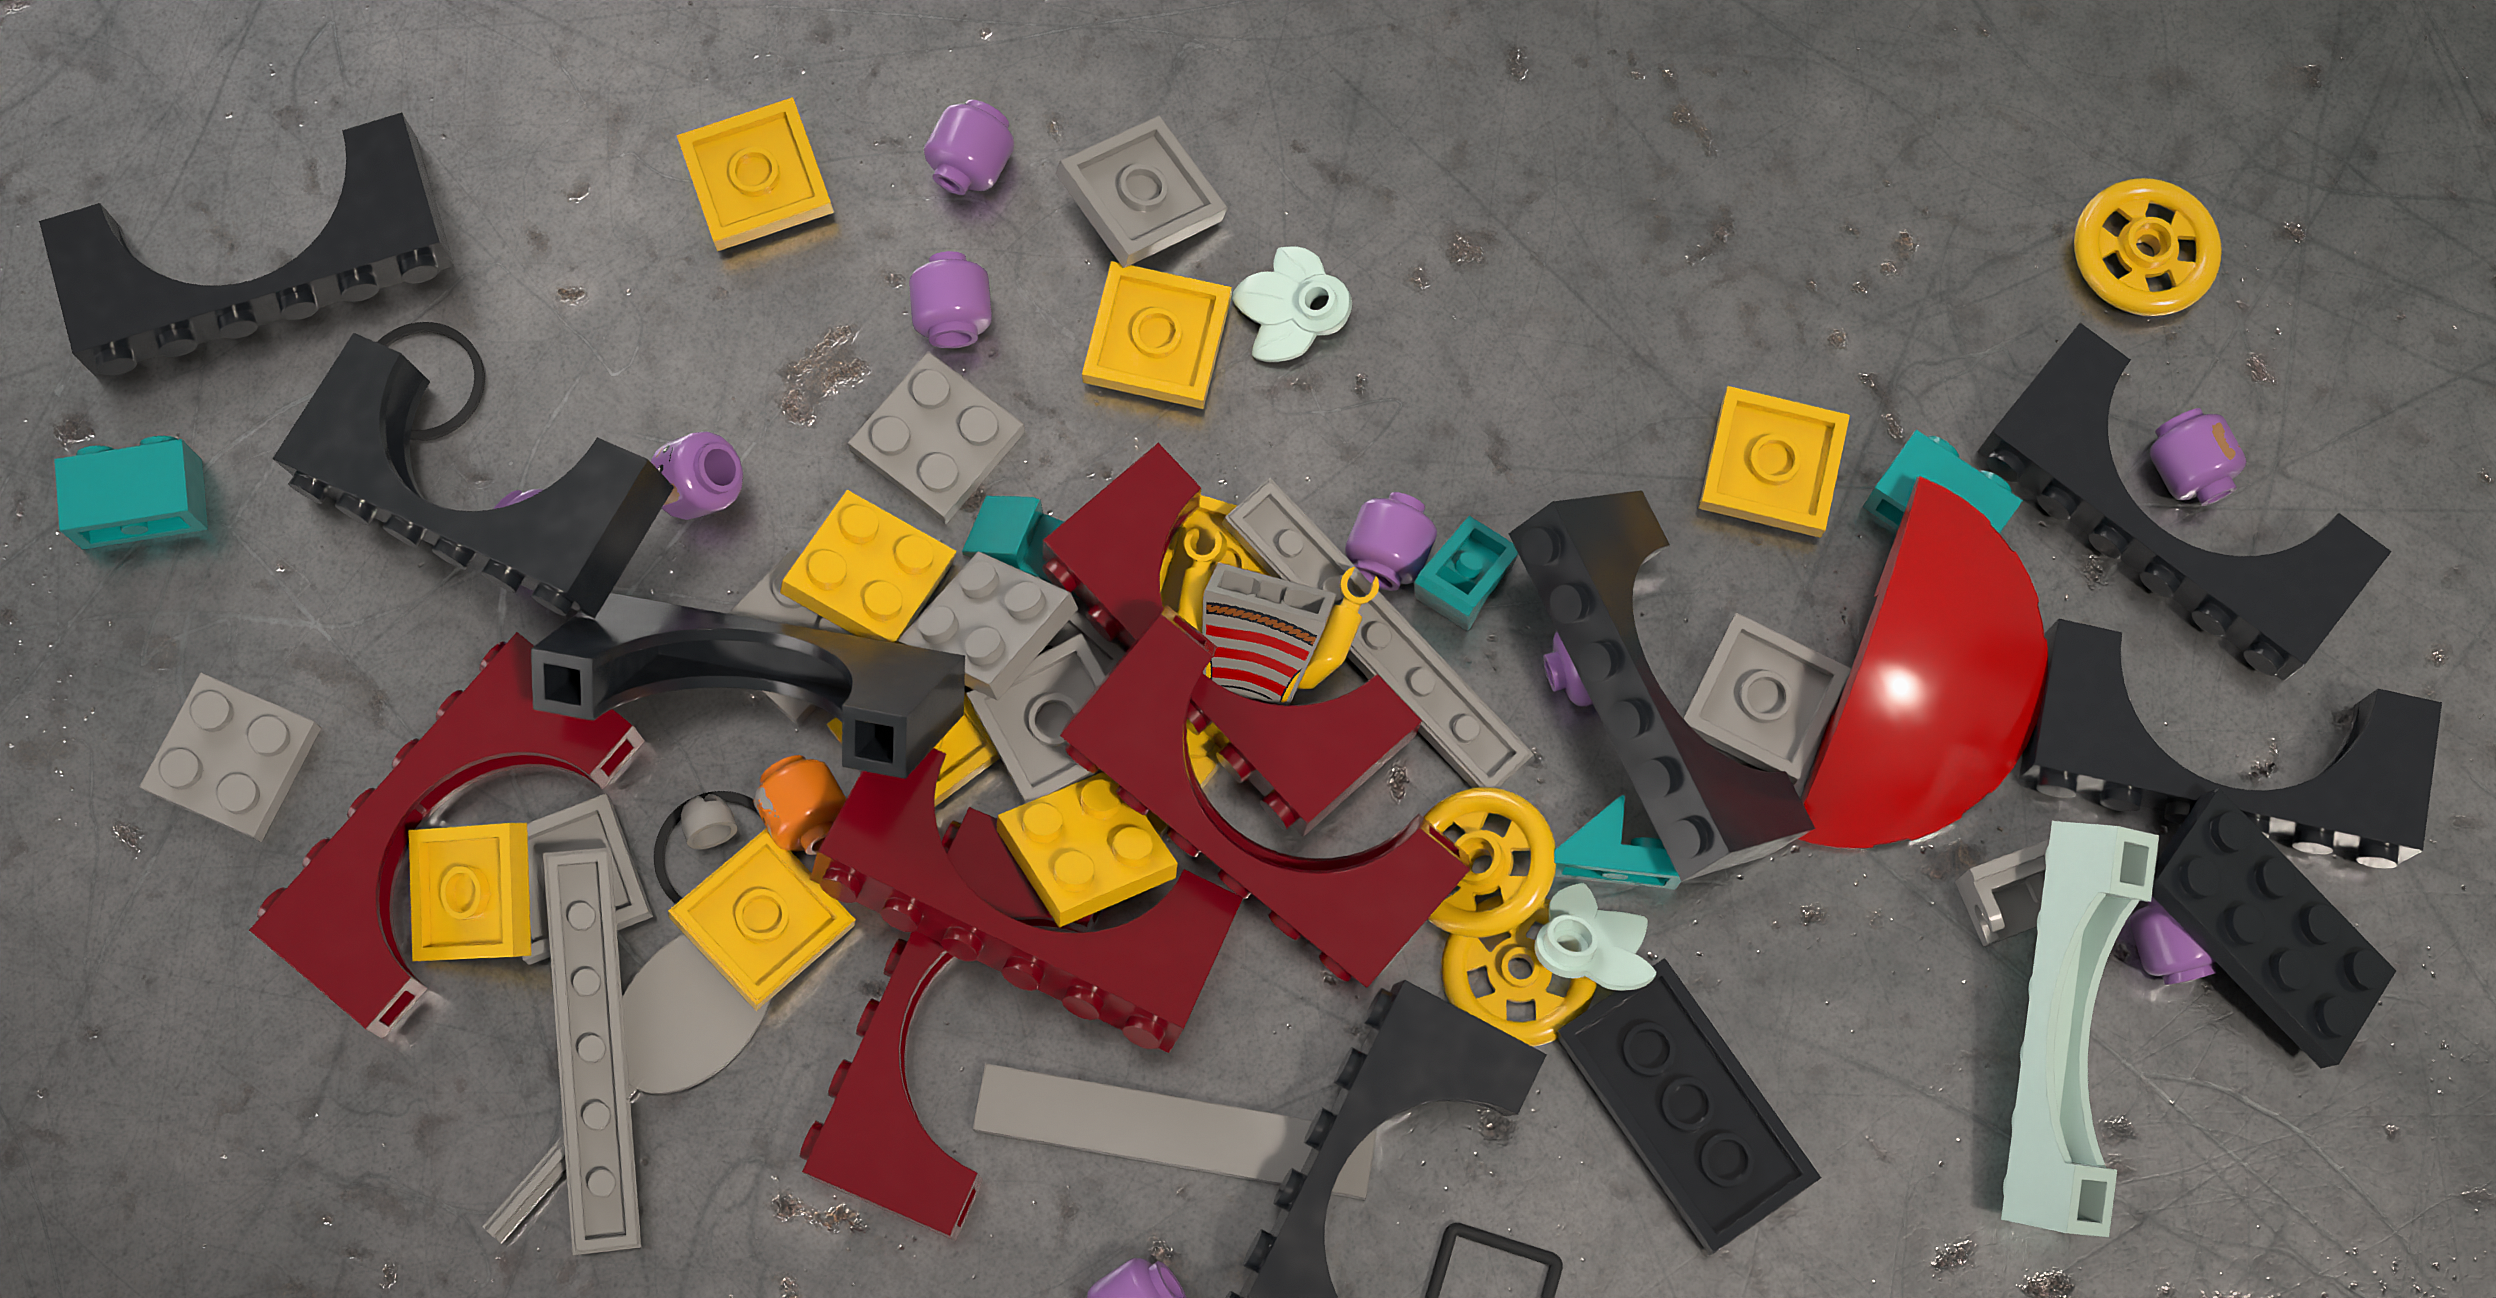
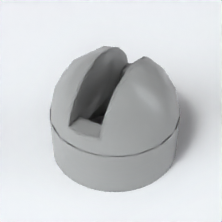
M708 794L704 799L700 796H695L683 807L681 828L687 845L690 848L706 849L720 845L733 837L737 832V825L731 809L723 799L714 794Z

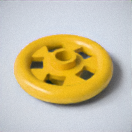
M2136 178L2124 180L2105 188L2085 206L2075 230V257L2085 281L2100 298L2128 313L2142 316H2163L2181 311L2197 302L2206 294L2219 271L2222 248L2220 234L2214 219L2195 196L2183 188L2166 181ZM2149 203L2160 205L2174 212L2171 223L2169 224L2157 217H2146L2145 213ZM2114 211H2117L2130 221L2124 226L2118 237H2115L2102 227ZM2178 239L2195 241V262L2179 261L2177 259L2179 254ZM2146 243L2150 245L2154 250L2155 256L2143 254L2136 244ZM2112 253H2116L2122 266L2130 272L2120 279H2117L2110 272L2103 261L2105 257ZM2165 272L2169 274L2173 288L2155 292L2149 290L2146 278L2157 277Z
M1479 787L1466 789L1444 798L1423 816L1442 833L1453 823L1465 831V834L1455 844L1469 855L1470 871L1458 883L1459 891L1446 898L1428 918L1431 923L1446 932L1459 936L1473 938L1489 937L1517 927L1540 907L1549 893L1556 872L1554 852L1556 845L1549 824L1533 804L1523 797L1504 789ZM1488 813L1498 814L1511 820L1507 833L1503 838L1492 831L1482 830ZM1513 851H1530L1531 862L1527 876H1510L1513 869ZM1484 855L1492 857V863L1488 870L1483 873L1473 872V863L1477 858ZM1501 888L1504 904L1490 910L1477 911L1476 895L1489 894Z
M1497 895L1476 905L1477 911L1490 910L1504 904L1502 895ZM1547 898L1527 920L1507 931L1511 938L1500 942L1492 952L1485 948L1479 938L1464 937L1450 933L1444 946L1441 961L1443 987L1450 1004L1532 1047L1558 1039L1556 1032L1586 1012L1592 1002L1597 984L1584 976L1571 978L1565 997H1560L1546 991L1552 978V972L1540 963L1535 953V940L1527 938L1526 934L1535 922L1542 925L1549 922L1548 906L1551 900ZM1518 957L1526 959L1532 967L1531 976L1526 979L1513 977L1508 970L1510 960ZM1485 967L1487 968L1488 981L1495 992L1476 998L1470 987L1467 972ZM1533 1000L1535 1002V1020L1523 1022L1507 1020L1506 1001L1523 1003Z

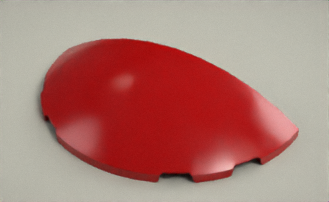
M1921 476L1917 477L1874 595L1877 600L1836 713L1830 716L1801 796V801L1815 829L1797 840L1835 848H1873L1874 845L1889 844L1906 839L1912 841L1934 833L1962 818L1963 813L1980 802L1988 793H1992L1998 788L2014 768L2027 747L2037 724L2048 674L2047 639L2044 636L2043 622L2038 606L2039 598L2031 578L2016 551L2009 547L1984 514L1962 497Z

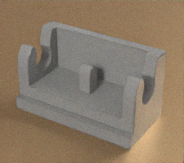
M2050 839L1970 868L1955 881L1983 947L2037 927L2046 872L2045 854Z

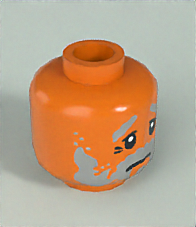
M801 755L789 756L771 765L761 775V785L756 791L754 806L773 841L780 849L791 852L805 850L808 855H816L844 805L846 797L825 762L806 759Z

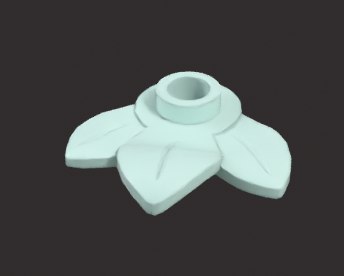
M1296 246L1278 248L1274 257V272H1259L1250 275L1232 292L1231 298L1236 307L1248 318L1261 324L1252 349V356L1256 360L1279 362L1302 356L1311 346L1317 335L1335 333L1348 320L1352 309V299L1347 287L1338 278L1326 275L1320 258L1306 248ZM1323 295L1329 296L1327 304L1322 309H1310V305L1315 299Z
M1584 883L1575 884L1558 891L1548 906L1549 922L1540 929L1534 944L1536 956L1547 970L1565 978L1585 976L1602 987L1619 991L1635 990L1644 987L1655 978V969L1642 957L1636 955L1646 934L1648 920L1645 916L1597 910L1596 900L1591 890Z

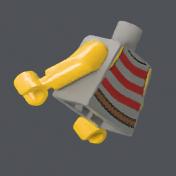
M1192 528L1186 534L1184 548L1193 559L1192 568L1185 569L1177 614L1217 646L1213 658L1203 670L1207 677L1227 690L1250 700L1262 703L1267 701L1283 706L1291 703L1297 688L1313 689L1342 665L1362 621V616L1358 611L1362 604L1371 601L1378 593L1379 582L1377 576L1372 581L1368 595L1365 597H1355L1349 592L1347 587L1348 579L1355 567L1348 569L1341 577L1339 584L1343 600L1340 605H1334L1335 593L1219 563L1227 551V540L1219 530H1217L1215 535V547L1207 555H1199L1196 548L1199 539V529ZM1218 562L1214 572L1210 571L1211 565Z

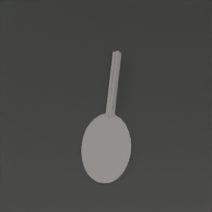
M685 934L675 938L653 955L635 975L622 996L630 1098L637 1090L649 1094H670L683 1091L712 1077L744 1049L759 1028L769 1008L771 999L756 1011ZM564 1134L482 1226L501 1244L566 1172Z

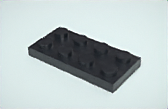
M2220 788L2200 796L2156 861L2152 897L2320 1069L2339 1065L2396 973L2391 964Z
M1664 958L1652 966L1656 971V976L1649 984L1635 990L1615 991L1559 1029L1556 1033L1561 1044L1707 1253L1712 1255L1822 1177Z

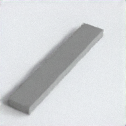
M1271 478L1267 479L1224 517L1222 525L1272 577L1335 593L1334 605L1341 604L1343 596L1339 588L1340 579L1348 569L1355 566ZM1355 567L1348 579L1347 587L1349 592L1355 597H1365L1370 592L1371 583ZM1379 591L1371 601L1361 605L1358 613L1362 616V621L1347 657L1369 680L1378 674L1422 720L1418 729L1421 735L1472 788H1499L1534 754Z
M611 848L543 853L572 1254L580 1255L641 1248Z
M985 1063L973 1130L979 1133L1281 1185L1291 1168L1301 1172L1312 1147L1304 1144V1139L1313 1120ZM1372 1131L1349 1156L1337 1177L1331 1194L1362 1200L1366 1199L1376 1131Z

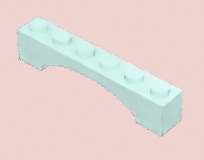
M2052 821L2050 841L2045 854L2046 872L2041 910L2037 918L2038 935L2033 974L2028 988L2029 1005L2024 1042L2020 1050L2021 1067L2016 1106L2011 1121L2012 1138L2008 1169L2003 1183L2004 1200L2001 1220L2069 1234L2109 1237L2117 1170L2106 1168L2093 1126L2088 1088L2090 1026L2099 983L2116 938L2138 902H2151L2159 835L2120 826Z

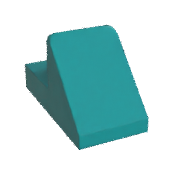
M986 495L962 553L967 557L973 558L979 551L1053 584L1042 569V566L1047 563L1043 559V540L1065 521L1044 514L1041 499L1035 497ZM1072 591V596L1079 599L1076 593Z
M1469 515L1417 576L1414 582L1415 597L1426 606L1468 631L1472 627L1486 599L1512 568L1519 554L1511 541Z
M1621 795L1556 848L1554 852L1556 877L1676 890L1682 882L1661 839L1639 837L1631 839V845L1621 844L1625 795Z

